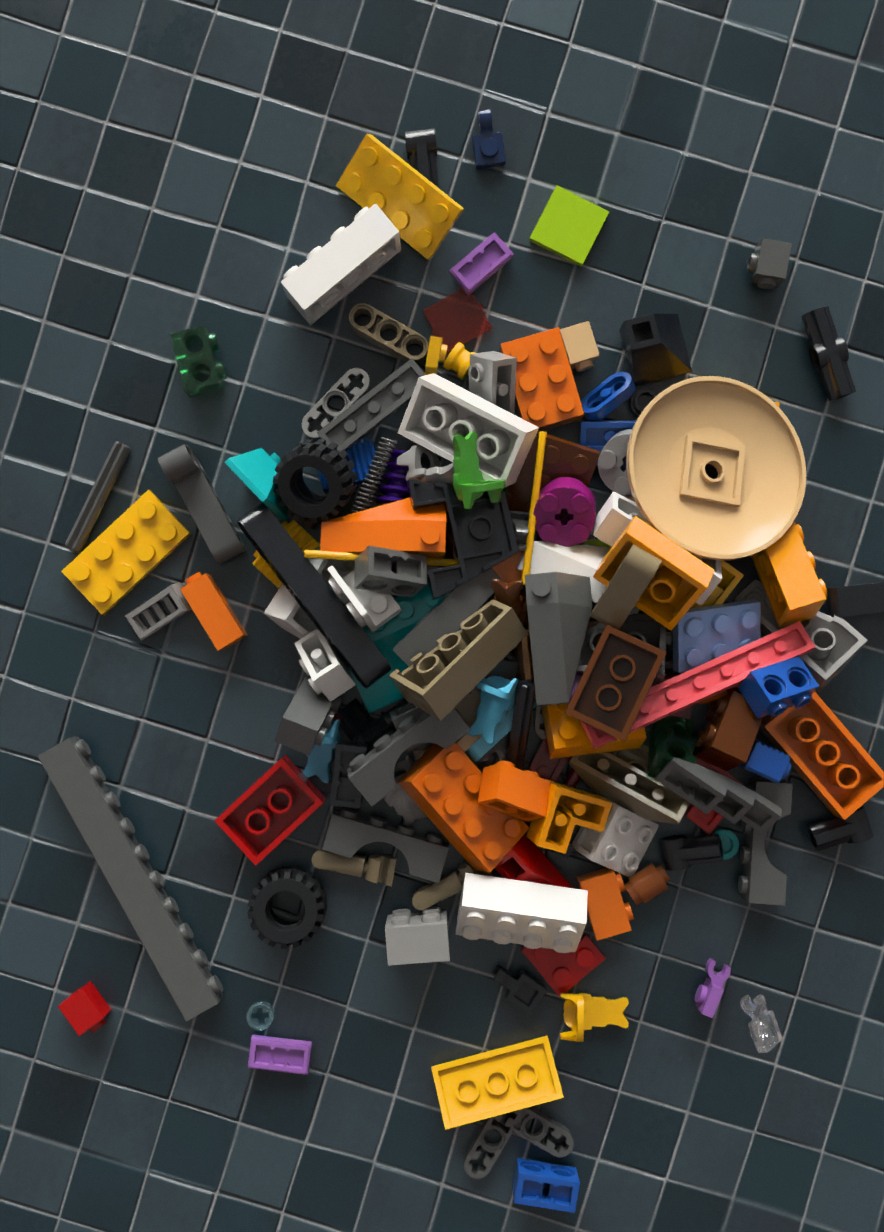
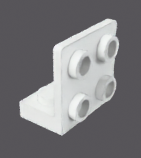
M333 566L327 569L332 576L328 580L329 584L341 601L346 604V607L361 628L367 625L373 633L402 612L391 594L354 589L355 569L343 578H341Z
M607 799L612 802V806L603 832L581 826L571 845L589 860L631 877L635 874L658 829V824L651 820H645Z

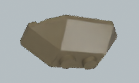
M644 744L637 749L572 756L569 761V765L593 791L645 820L679 824L690 804L687 800L656 780L657 775L672 759Z

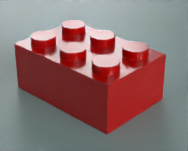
M285 755L214 821L256 866L320 807L327 798L292 760Z

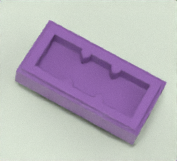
M494 232L449 270V274L469 296L509 262L514 254Z
M252 1035L248 1068L308 1075L312 1041Z

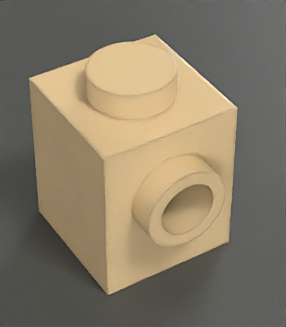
M589 321L560 329L571 369L576 368L577 372L592 368L594 366L593 363L599 357V352Z

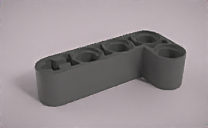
M183 444L158 457L157 459L169 481L175 484L216 562L220 565L246 551L236 528L195 452L188 445Z

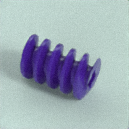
M398 449L390 453L392 456L390 458L394 461L386 462L388 466L385 468L392 473H384L382 479L388 485H380L378 488L380 492L386 495L376 498L375 501L379 505L408 498L409 490L406 474L409 468L397 465V457L407 452V450Z

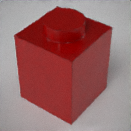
M91 980L68 996L58 1006L79 1036L87 1030L92 1034L107 1022L104 1017L111 1011L110 1006Z

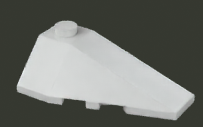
M534 541L530 574L561 572L590 577L592 602L597 603L606 586L593 578V575L611 547L578 544L565 547L551 542ZM525 550L517 565V569L521 571L523 570ZM634 606L629 615L638 614L640 609Z

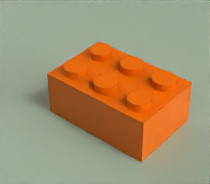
M559 327L500 344V353L517 358L515 409L518 417L539 427L538 431H546L582 419L584 411Z

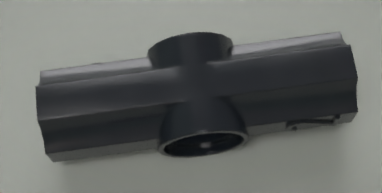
M821 307L801 316L811 345L809 347L810 361L813 368L820 372L828 400H836L855 393L856 389L847 365L849 359L848 348L844 339L841 336L838 337L829 307Z

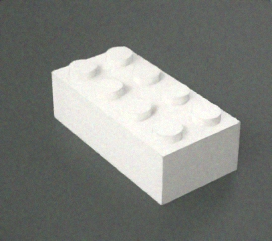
M376 203L370 208L365 207L355 215L354 222L346 228L344 226L338 228L331 235V241L323 247L318 246L307 255L308 260L299 267L297 265L291 267L284 274L281 284L287 298L310 326L401 251L398 229Z
M429 374L418 378L398 434L453 462L454 435L460 434L465 437L470 432H476V454L479 457V470L482 471L483 479H505V487L516 482L539 427L436 374Z
M465 873L459 901L456 935L463 936L469 940L480 938L493 940L498 944H521L530 949L541 947L554 949L559 953L576 952L587 921L588 890Z

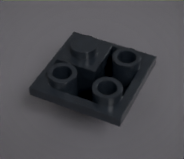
M653 313L623 322L619 332L635 387L692 372L678 314Z

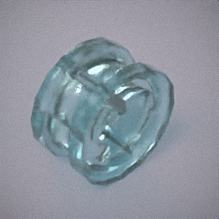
M262 1000L252 1004L246 1018L250 1027L255 1030L267 1029L275 1018L274 1007L269 1002ZM257 1008H262L263 1013L269 1014V1018L266 1017L264 1023H260L259 1018L253 1017V1013L258 1011Z

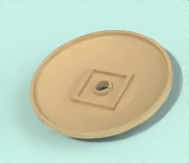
M719 376L694 377L673 384L659 393L643 409L633 426L629 438L626 459L627 476L633 498L640 512L651 527L696 557L710 560H734L751 556L766 549L781 538L798 515L806 488V463L799 437L783 411L770 398L748 384ZM706 464H711L717 469L718 476L716 479H712L706 474Z

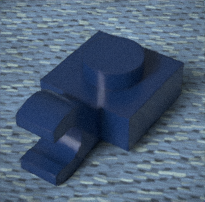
M491 110L479 111L478 124L480 135L472 136L476 169L504 166L506 158L502 132L493 133Z

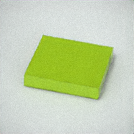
M556 185L529 241L582 267L608 217L609 211Z

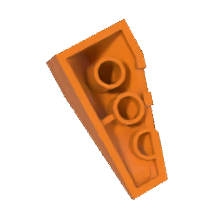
M409 497L325 522L323 521L321 522L320 551L362 553L369 545L425 555L427 558L443 559L446 545L445 505L412 509Z

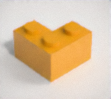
M548 780L551 783L546 817L531 820L526 837L539 847L566 854L575 825L603 832L612 802L598 794Z

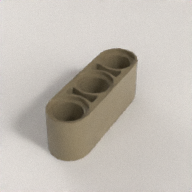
M360 303L353 306L350 310L349 322L357 336L405 363L411 358L418 366L425 363L428 353V342L424 336L368 304ZM360 315H368L371 318L370 323L366 326H359L355 321ZM387 329L397 332V337L392 341L383 340L381 335ZM412 344H419L422 346L423 352L418 356H412L407 352V348Z
M633 544L598 600L590 617L604 625L620 630L653 578L662 560Z

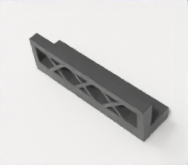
M411 358L318 431L319 439H325L326 445L332 442L338 444L337 450L339 452L343 449L345 451L349 450L406 405L411 399L418 378L426 374Z

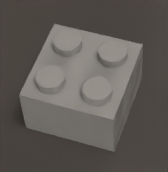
M432 906L423 910V912L411 913L410 909H397L392 911L393 914L387 915L385 937L388 966L450 961L447 910L441 911L440 907Z

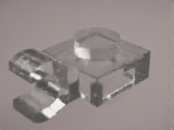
M762 994L753 999L754 1004L751 1002L750 996L745 995L740 999V1006L752 1018V1021L748 1023L750 1035L757 1052L768 1053L783 1040L774 1012L767 1011L766 1000Z

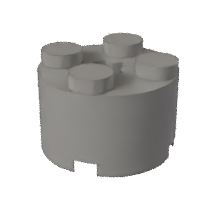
M632 429L620 431L611 437L603 447L598 458V470L602 481L608 488L622 496L632 495L627 476V466L624 463L627 459V448Z

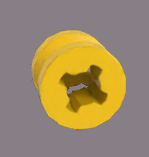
M458 342L449 353L443 367L447 370L455 371L457 377L464 380L469 374L470 354L475 352H468L464 344Z

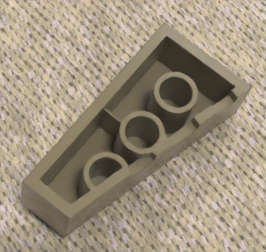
M494 599L462 621L460 623L462 629L448 635L444 634L436 640L439 644L437 647L424 656L421 652L410 659L413 663L401 673L396 669L388 676L408 702L441 721L528 634L512 607Z

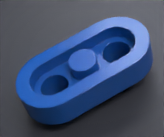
M627 372L615 373L584 396L581 404L585 418L590 421L601 420L629 399L635 391V384L631 375Z

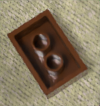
M606 625L565 714L625 742L667 652Z

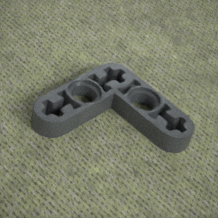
M534 1107L514 1111V1114L508 1113L504 1119V1126L500 1123L503 1114L484 1120L464 1156V1169L471 1178L482 1179L486 1177L513 1132L558 1158L565 1157L572 1152L574 1147L573 1137L566 1126ZM533 1118L539 1119L542 1122V1128L536 1133H531L525 1128L527 1121ZM548 1127H551L550 1134L555 1138L559 1139L563 1135L566 1144L560 1143L556 1147L554 1139L547 1135ZM490 1129H495L501 1133V1138L496 1143H488L484 1138L485 1133ZM482 1147L485 1150L482 1157L483 1166L478 1164L474 1168L472 1167L471 1159L477 1160L482 1153Z

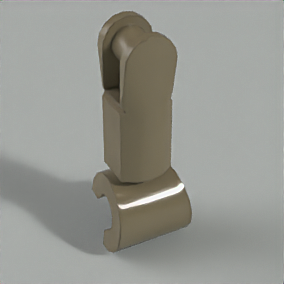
M322 848L318 849L312 856V864L318 869L336 871L362 877L366 873V880L376 884L380 882L392 887L397 858L394 856L374 854L370 855L368 861H366V856L354 854L352 858L322 850Z
M464 860L457 868L459 874L455 870L441 877L439 883L433 882L416 890L412 898V904L417 910H425L439 901L462 891L465 873L492 876L491 872L474 870Z

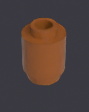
M653 863L629 877V882L624 884L635 904L639 905L642 902L644 904L648 903L669 888L666 883L670 881V878L661 865L655 868Z

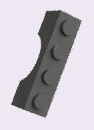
M455 707L441 721L425 711L420 712L415 717L413 715L407 717L399 724V729L391 736L388 734L384 735L376 741L373 750L366 755L362 753L356 756L350 762V767L347 769L348 778L371 806L397 788L394 779V768L398 758L406 749L419 743H434L447 749L471 730Z
M749 778V785H746V787L782 808L780 818L791 814L792 783L781 780L777 784L768 779ZM742 821V832L746 835L745 846L742 845L740 848V862L744 864L743 876L740 875L738 879L739 894H742V898L748 903L785 906L787 875L770 863L765 852V838L770 827L761 834Z
M341 808L340 812L334 810L322 850L352 858L357 850L372 842L389 843L398 848L405 856L410 875L439 883L449 850V843L444 842V837L433 833H427V837L415 834L416 829L405 825H398V828L387 826L386 820L370 816L369 820L357 817L358 812L346 808Z

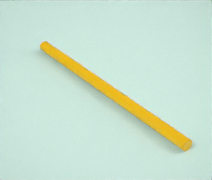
M543 431L539 432L528 520L529 533L526 537V550L521 578L523 585H525V575L530 574L536 527V517L533 513L540 494L547 432Z
M304 550L305 558L355 561L361 554ZM427 558V565L448 567L458 565L455 559Z

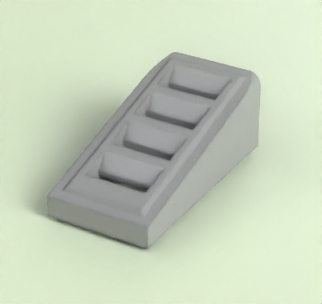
M179 582L170 585L125 615L141 641L192 610L180 590L183 586ZM163 600L171 613L170 615L167 614L160 601ZM152 607L161 621L158 622L149 608ZM143 613L151 626L149 629H147L139 614Z

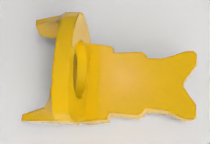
M560 993V997L566 999L563 1006L564 1021L571 1028V1031L560 1033L561 1040L584 1042V1030H591L592 1026L606 1027L607 1024H613L622 1028L629 1027V1022L623 1014V1011L629 1004L627 997L611 1000L606 999L604 996L592 997L591 994Z

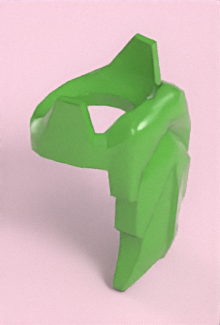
M470 432L465 437L460 434L453 437V487L457 498L463 501L464 509H471L475 500L480 498L485 491L488 492L491 503L500 502L502 490L506 486L505 479L483 480L482 471L479 470V457L476 454V432Z

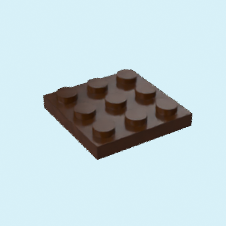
M540 431L535 436L516 482L507 486L506 498L509 510L530 512ZM547 434L540 491L550 481L559 477L576 478L583 482L586 487H589L600 451ZM563 508L561 510L562 514L568 515V509Z

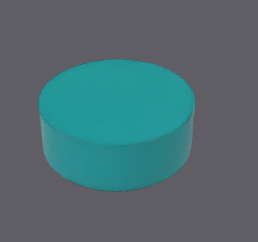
M725 828L715 829L710 835L720 834L724 860L732 858L739 849L737 836Z

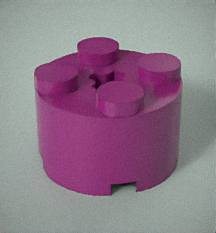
M559 477L550 481L549 484L541 489L533 513L536 517L535 528L540 538L545 542L565 547L583 543L587 540L595 525L596 500L592 491L583 482L572 477ZM563 508L568 509V515L562 514L561 510Z

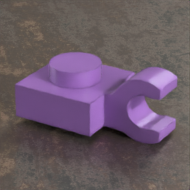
M709 958L705 965L709 978L706 977L704 985H699L694 998L695 1005L700 1013L710 1018H713L724 992L723 984L731 973V968L727 964H724L721 972L714 973L713 968L716 962L712 958Z

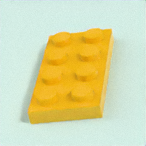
M371 134L365 135L336 184V187L363 208H370L376 203L398 229L400 238L428 260L434 256L464 210L462 206Z
M147 490L61 572L102 615H106L185 541L191 533L152 491Z
M548 1036L431 1066L445 1130L564 1098Z

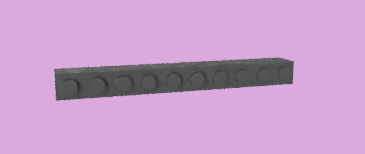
M78 736L70 737L38 755V758L187 1022L220 1002L223 997L222 983L216 975L212 976L207 967L209 962L206 954L202 949H197L193 942L194 934L192 929L186 922L183 923L178 915L179 907L172 896L168 897L161 874L157 870L152 869L148 861L150 856L143 844H138L133 835L135 833L134 826L127 817H123L119 810L121 805L118 797L114 792H109L105 785L106 777L104 772L98 765L95 766L89 756L91 755V750L84 739L80 740Z

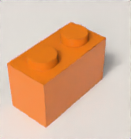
M497 761L496 764L483 768L478 803L524 821L546 817L551 782L540 778L537 772L523 771L515 768V764L512 762Z
M603 868L576 876L579 888L581 890H588L587 915L593 935L597 941L632 931L629 921L634 920L629 902L624 903L621 892L625 891V886L620 873L615 874L612 869Z

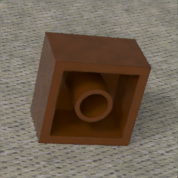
M732 691L726 696L720 697L716 702L709 704L704 714V719L707 720L704 729L698 731L693 742V746L696 747L693 756L724 771L747 762L763 717L757 719L742 694Z

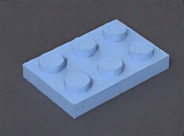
M752 599L690 608L673 628V670L678 673L686 672L760 639L761 602Z

